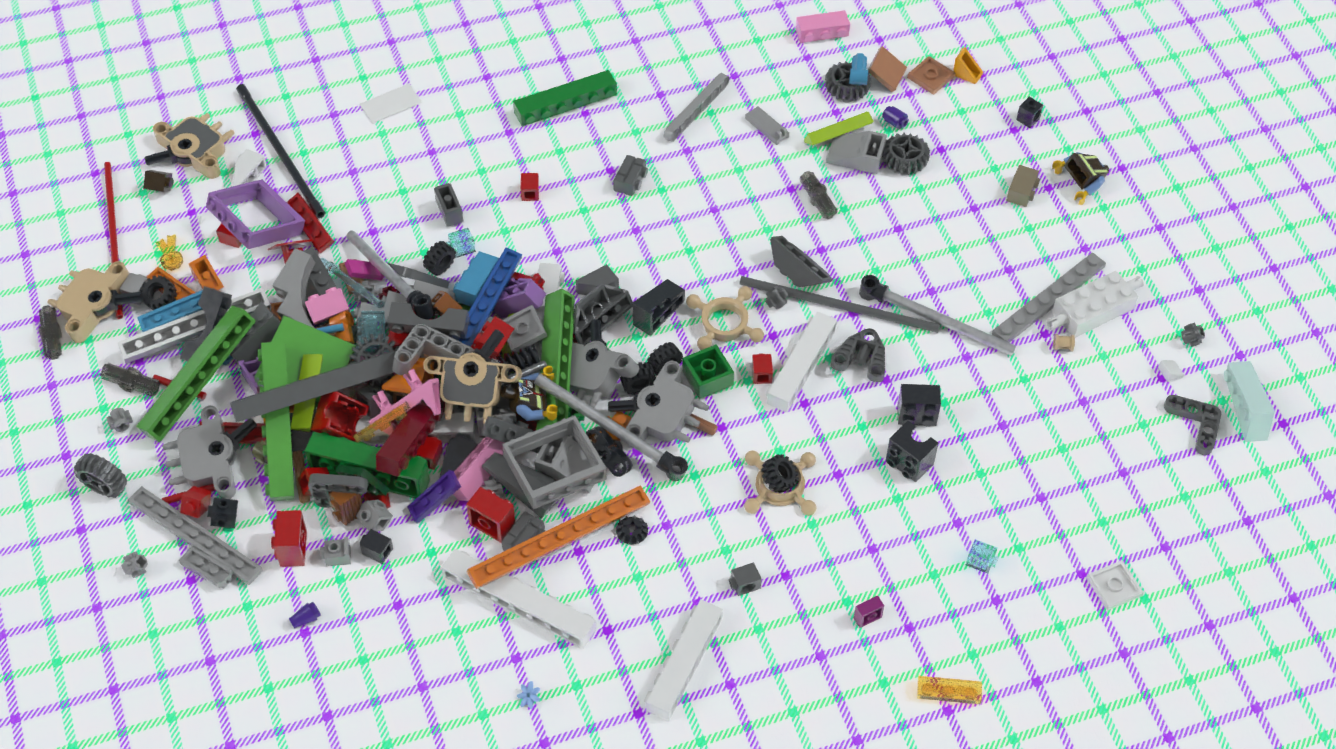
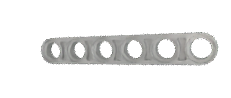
M722 72L719 73L667 126L663 137L670 142H674L727 87L730 77Z

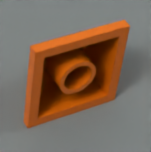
M419 358L412 367L422 384L430 379H434V374L427 373L424 369L423 363L426 358ZM431 362L430 367H431V369H432L433 371H434V362ZM396 374L382 385L383 390L408 394L412 391L403 375Z

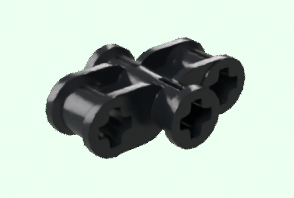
M596 426L586 431L598 455L602 456L601 460L614 476L621 477L632 470L633 463L623 451V445L619 440L612 439L609 433L601 426Z

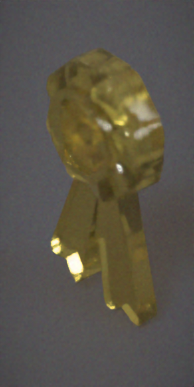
M175 234L172 236L167 235V244L163 238L155 242L157 248L163 253L160 258L163 269L170 271L179 269L184 263L182 254L175 251L177 239Z

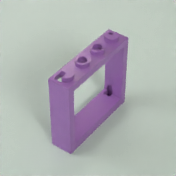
M263 179L208 192L206 208L247 249L302 235L305 220ZM257 198L283 224L252 232L227 205Z

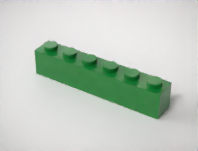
M608 69L514 100V114L521 126L529 125L616 96L617 82Z

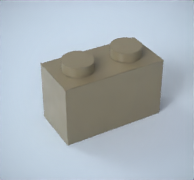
M1018 165L1009 187L1006 201L1027 208L1029 201L1034 199L1036 191H1033L1034 188L1038 189L1041 179L1038 178L1039 170Z

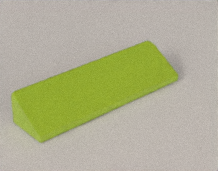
M866 111L808 133L804 138V143L810 145L822 143L872 124L874 122L870 112Z
M323 354L303 355L299 380L321 373ZM316 397L295 404L291 430L311 432Z

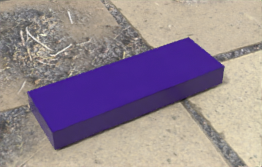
M449 470L407 506L414 522L420 523L461 488L454 471Z

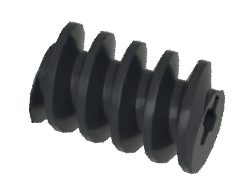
M534 345L533 349L530 346H526V352L523 348H520L518 353L512 351L511 356L505 353L504 359L500 355L497 356L499 363L518 366L521 370L525 369L526 366L529 367L540 362ZM513 368L510 369L507 373V376L511 375V371H513L514 373H516V371Z

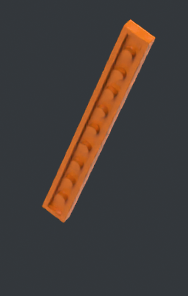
M640 485L467 569L466 572L475 588L478 589L649 505L651 501Z

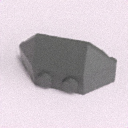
M784 236L771 237L770 243L774 266L779 269L782 275L791 279L795 286L806 287L833 281V278L827 271Z
M601 283L575 304L573 333L578 344L585 346L586 343L591 341L590 323L593 319L601 321V330L603 331L633 307V301L628 290Z

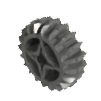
M839 62L837 65L833 64L832 68H829L826 73L825 87L827 92L831 94V97L836 96L837 100L841 98L843 102L845 100L851 102L852 99L857 101L859 98L863 99L864 95H867L871 88V75L868 73L867 85L849 84L852 62Z
M904 132L902 135L897 133L886 140L882 157L884 164L888 165V169H893L894 173L899 171L901 175L902 173L909 175L910 172L916 174L917 171L921 172L923 168H926L930 158V148L923 138L918 137V134L913 136L911 133L909 135Z
M370 334L371 340L369 341L366 336H363L362 338L365 343L362 344L360 341H357L359 349L352 347V351L356 352V354H350L349 357L355 359L350 364L360 361L361 356L368 359L384 354L385 348L394 351L398 350L399 346L392 348L396 342L392 340L388 343V336L381 340V334L377 335V339H374V335ZM380 345L374 352L364 351L369 346ZM390 373L375 379H371L370 384L371 386H374L375 380H377L378 385L381 386L382 379H384L385 382H387L389 380L387 377L389 375L393 377L394 374Z
M85 453L75 463L73 472L76 478L91 491L93 490L108 498H116L125 490L128 481L125 474L104 457Z

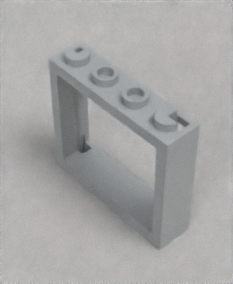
M575 415L502 444L503 456L533 510L607 480V468ZM573 433L592 467L533 491L514 457Z

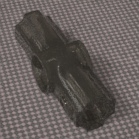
M810 170L804 172L800 176L799 181L808 193L810 203L818 209L823 218L827 220L833 218L837 214V208L828 196L826 186L819 182L814 172H810Z
M50 305L42 306V309L39 310L41 324L39 326V334L43 343L45 358L51 360L59 359V356L62 355L60 341L62 339V332L58 322L57 310Z
M111 363L104 364L102 367L101 379L119 385L126 392L137 391L151 397L156 396L159 392L160 381L143 375L134 367L125 369Z

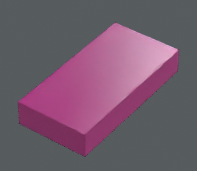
M353 259L345 261L350 277L380 281L385 277L369 261Z

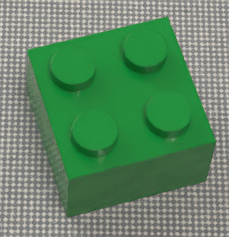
M717 344L682 358V372L699 399L734 385V371Z

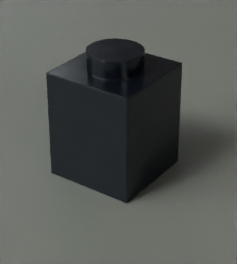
M372 529L369 530L367 535H363L360 540L362 555L381 564L385 562L394 549L391 538Z

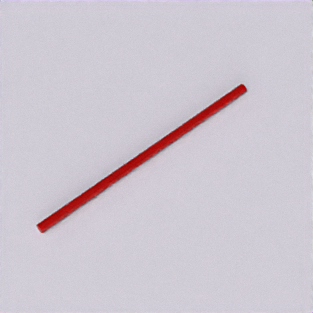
M107 161L104 163L111 263L119 261L112 168L111 162ZM123 304L118 305V310H115L117 319L124 317Z

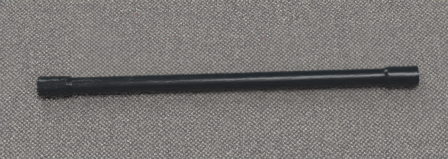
M239 84L236 87V91L253 114L307 200L309 207L317 218L324 217L326 214L325 210L315 198L275 135L246 85Z

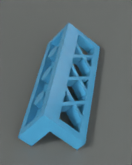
M203 290L138 316L137 319L142 332L203 310L198 305Z

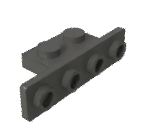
M502 415V418L488 416L481 434L506 443L511 439L522 437L534 431L528 428L529 424L520 420L515 423L513 422L514 419ZM542 446L532 449L530 451L539 453Z

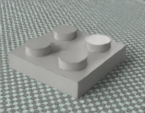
M533 305L502 320L515 328L507 340L511 351L518 352L520 348L524 349L526 346H530L548 336Z

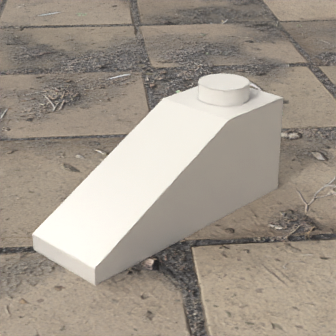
M246 148L236 160L232 186L256 181L267 168L265 156Z

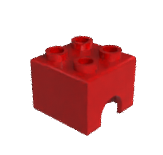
M337 391L322 395L311 431L323 432L330 436L344 437L350 441L358 442L361 432H356V425L360 418L367 415L369 406Z

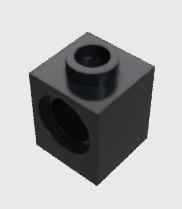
M1029 96L1019 106L1016 120L1031 128L1040 120L1043 104Z

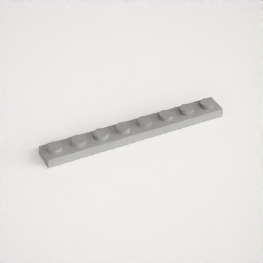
M1092 252L993 329L992 335L1010 343L1052 310L1057 298L1081 287L1105 268L1106 262Z
M143 486L128 499L131 506L178 538L231 568L234 573L233 575L249 586L263 572L260 565L186 515L180 513V511Z

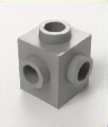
M370 500L365 501L361 505L356 517L361 521L363 527L378 532L384 531L393 515L382 501Z

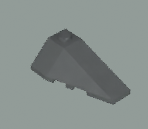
M495 452L482 465L483 469L541 519L560 500L558 499L533 510L503 455ZM517 462L533 491L556 482L553 477Z

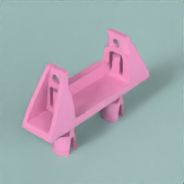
M414 369L408 371L409 374H404L403 377L411 387V393L393 405L390 404L383 390L379 391L378 395H373L372 398L377 403L381 412L371 419L369 423L391 435L398 425L396 419L421 403L422 400L431 408L434 416L441 414L438 378L430 379L422 384Z

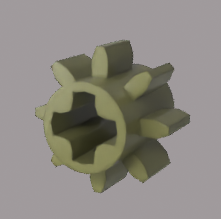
M267 439L265 441L261 440V442L258 441L252 449L253 457L256 458L255 461L262 465L268 463V458L263 456V445H267Z

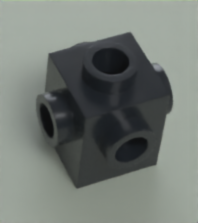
M214 497L213 505H208L207 517L211 518L210 526L235 528L238 500Z

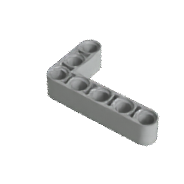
M418 324L396 351L392 370L398 375L409 373L408 371L412 369L422 353L428 356L459 359L466 353H473L475 349L426 325ZM493 359V360L491 361V362H493V363H499V362H498L497 360H495V359ZM470 366L469 368L471 369V373H476L474 366Z

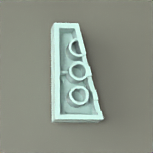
M1251 361L1228 362L1227 369L1224 371V380L1227 382L1244 441H1268L1275 411Z

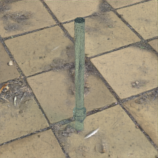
M323 257L320 258L328 273L336 275L378 308L384 306L382 300L341 271L334 262H329Z

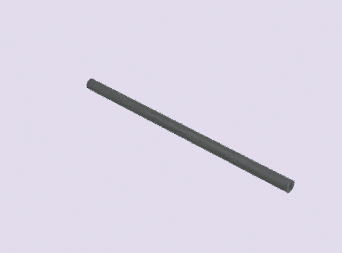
M741 276L739 285L767 292L777 286L779 289L784 288L788 293V297L939 333L941 325Z

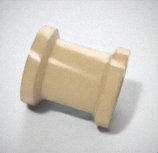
M1054 334L1053 350L1069 349L1071 352L1074 351L1075 335L1059 336Z

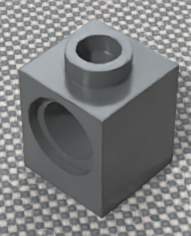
M754 562L731 569V578L728 579L729 585L732 590L736 591L738 596L761 589L762 578Z

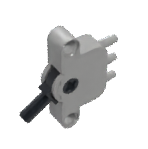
M593 319L590 323L591 342L586 343L585 346L572 342L569 392L571 390L577 392L576 397L583 400L585 395L592 396L589 405L595 408L600 398H605L612 393L620 376L632 378L637 375L639 365L629 355L611 351L607 347V343L602 339L601 321Z
M669 361L661 369L653 382V386L643 388L638 395H634V400L609 401L608 411H634L635 414L626 429L633 434H639L638 437L644 441L648 435H651L665 442L678 439L689 443L691 438L681 432L684 425L687 423L698 427L700 421L690 415L695 407L708 411L709 405L695 399L692 389L680 383L682 380L680 365L676 361Z
M208 405L201 411L202 425L185 429L179 433L177 440L162 445L163 450L178 448L180 458L167 461L165 463L166 467H182L183 475L170 479L169 485H179L188 482L192 487H201L214 483V487L221 498L231 499L236 493L232 465L236 460V451L240 448L239 442L257 427V424L250 418L229 434L224 430L223 420L218 409L213 405ZM215 415L213 419H208L210 416ZM229 485L226 490H221L223 486Z

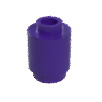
M887 106L882 113V118H884L885 122L897 129L906 127L909 122L908 114L895 106Z

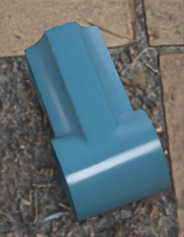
M857 53L852 57L849 84L867 85V56L863 53Z

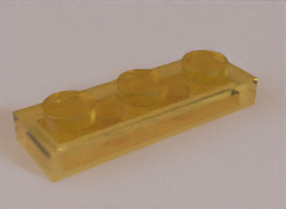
M405 401L357 432L353 437L357 443L362 439L365 442L375 436L374 432L380 429L382 432L390 427V421L393 419L399 421L407 416L406 411L411 407Z
M918 675L917 699L981 705L982 681Z

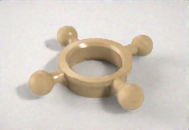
M740 287L736 299L720 297L711 300L707 304L703 303L696 294H691L687 297L686 304L689 308H699L702 310L701 318L707 335L700 337L697 341V346L700 350L712 346L713 339L727 342L735 340L743 334H748L755 343L761 342L764 339L762 329H752L747 326L749 315L742 302L752 297L750 287ZM730 310L740 316L741 323L735 329L722 331L714 328L708 319L716 311Z
M750 450L745 454V462L750 466H756L760 470L755 482L758 496L745 501L744 508L746 512L750 514L757 513L760 509V504L764 501L775 506H787L797 502L801 506V511L804 515L811 516L816 512L817 506L815 502L805 500L802 497L805 489V479L801 470L815 465L816 457L813 453L805 452L802 454L799 463L794 462L792 464L793 467H797L795 472L799 474L796 476L799 478L798 485L793 491L782 494L772 492L765 486L762 478L764 473L761 472L762 464L765 462L760 460L759 453L755 450Z

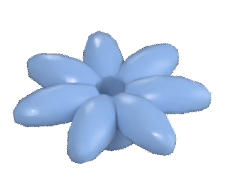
M530 681L527 687L524 684L520 686L524 692L517 694V698L522 699L521 707L528 704V707L532 709L533 701H540V698L536 695L540 691V687L533 689V681Z

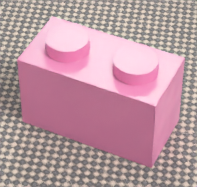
M332 287L326 290V294L321 296L318 294L312 295L305 302L314 325L327 321L330 317L345 310L350 311L341 288Z

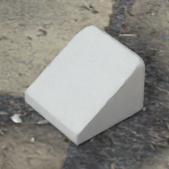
M1175 360L1160 361L1158 369L1167 382L1185 375Z

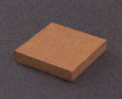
M881 46L867 70L889 91L894 92L907 67L886 48Z
M928 56L907 74V78L934 95L950 82L956 73Z

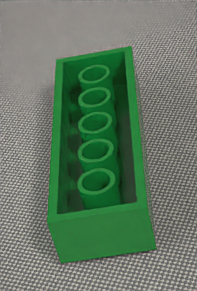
M313 432L305 449L309 468L327 467L331 475H339L335 472L339 464L365 468L386 485L391 493L416 499L427 490L430 483L427 460L420 456L412 457L407 469L403 470L399 477L376 470V454L381 449L380 446L374 447L364 442L350 441L344 437L338 438L323 432Z

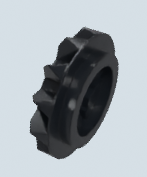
M635 514L632 517L626 515L624 519L619 520L616 526V534L623 543L630 545L639 544L648 535V525L642 517L638 518ZM632 524H634L635 530L632 532V535H630V530L628 528H630Z

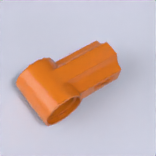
M345 310L330 317V326L341 323L344 325V331L335 332V337L354 344L351 327L354 326V319L351 313Z

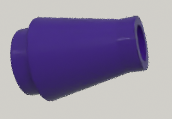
M312 601L311 603L307 602L293 616L289 617V620L295 629L318 620V617L322 615L314 601Z

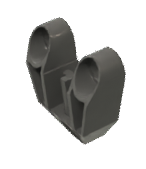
M872 328L864 329L849 336L832 355L831 368L836 371H846L849 365H851L856 351H858L855 362L860 366L862 364L866 365L869 355H872L867 378L873 382H882L884 380L885 347L877 331ZM871 335L874 337V340L868 341L864 336Z

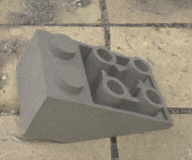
M864 131L837 136L832 140L826 163L878 174L887 134Z
M568 436L543 445L534 461L535 470L553 477L556 481L592 467L579 443ZM594 485L585 488L582 491L590 493Z

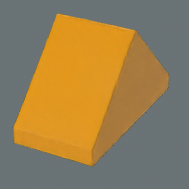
M963 47L955 58L953 71L956 73V77L976 84L984 72L966 47Z

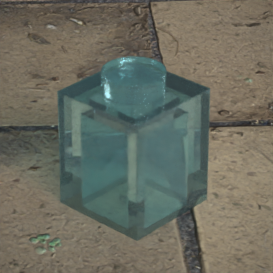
M469 228L448 234V242L446 243L455 249L456 258L476 252L475 241Z
M975 539L968 554L966 566L989 574L991 567L995 568L999 559V556H996L998 547Z

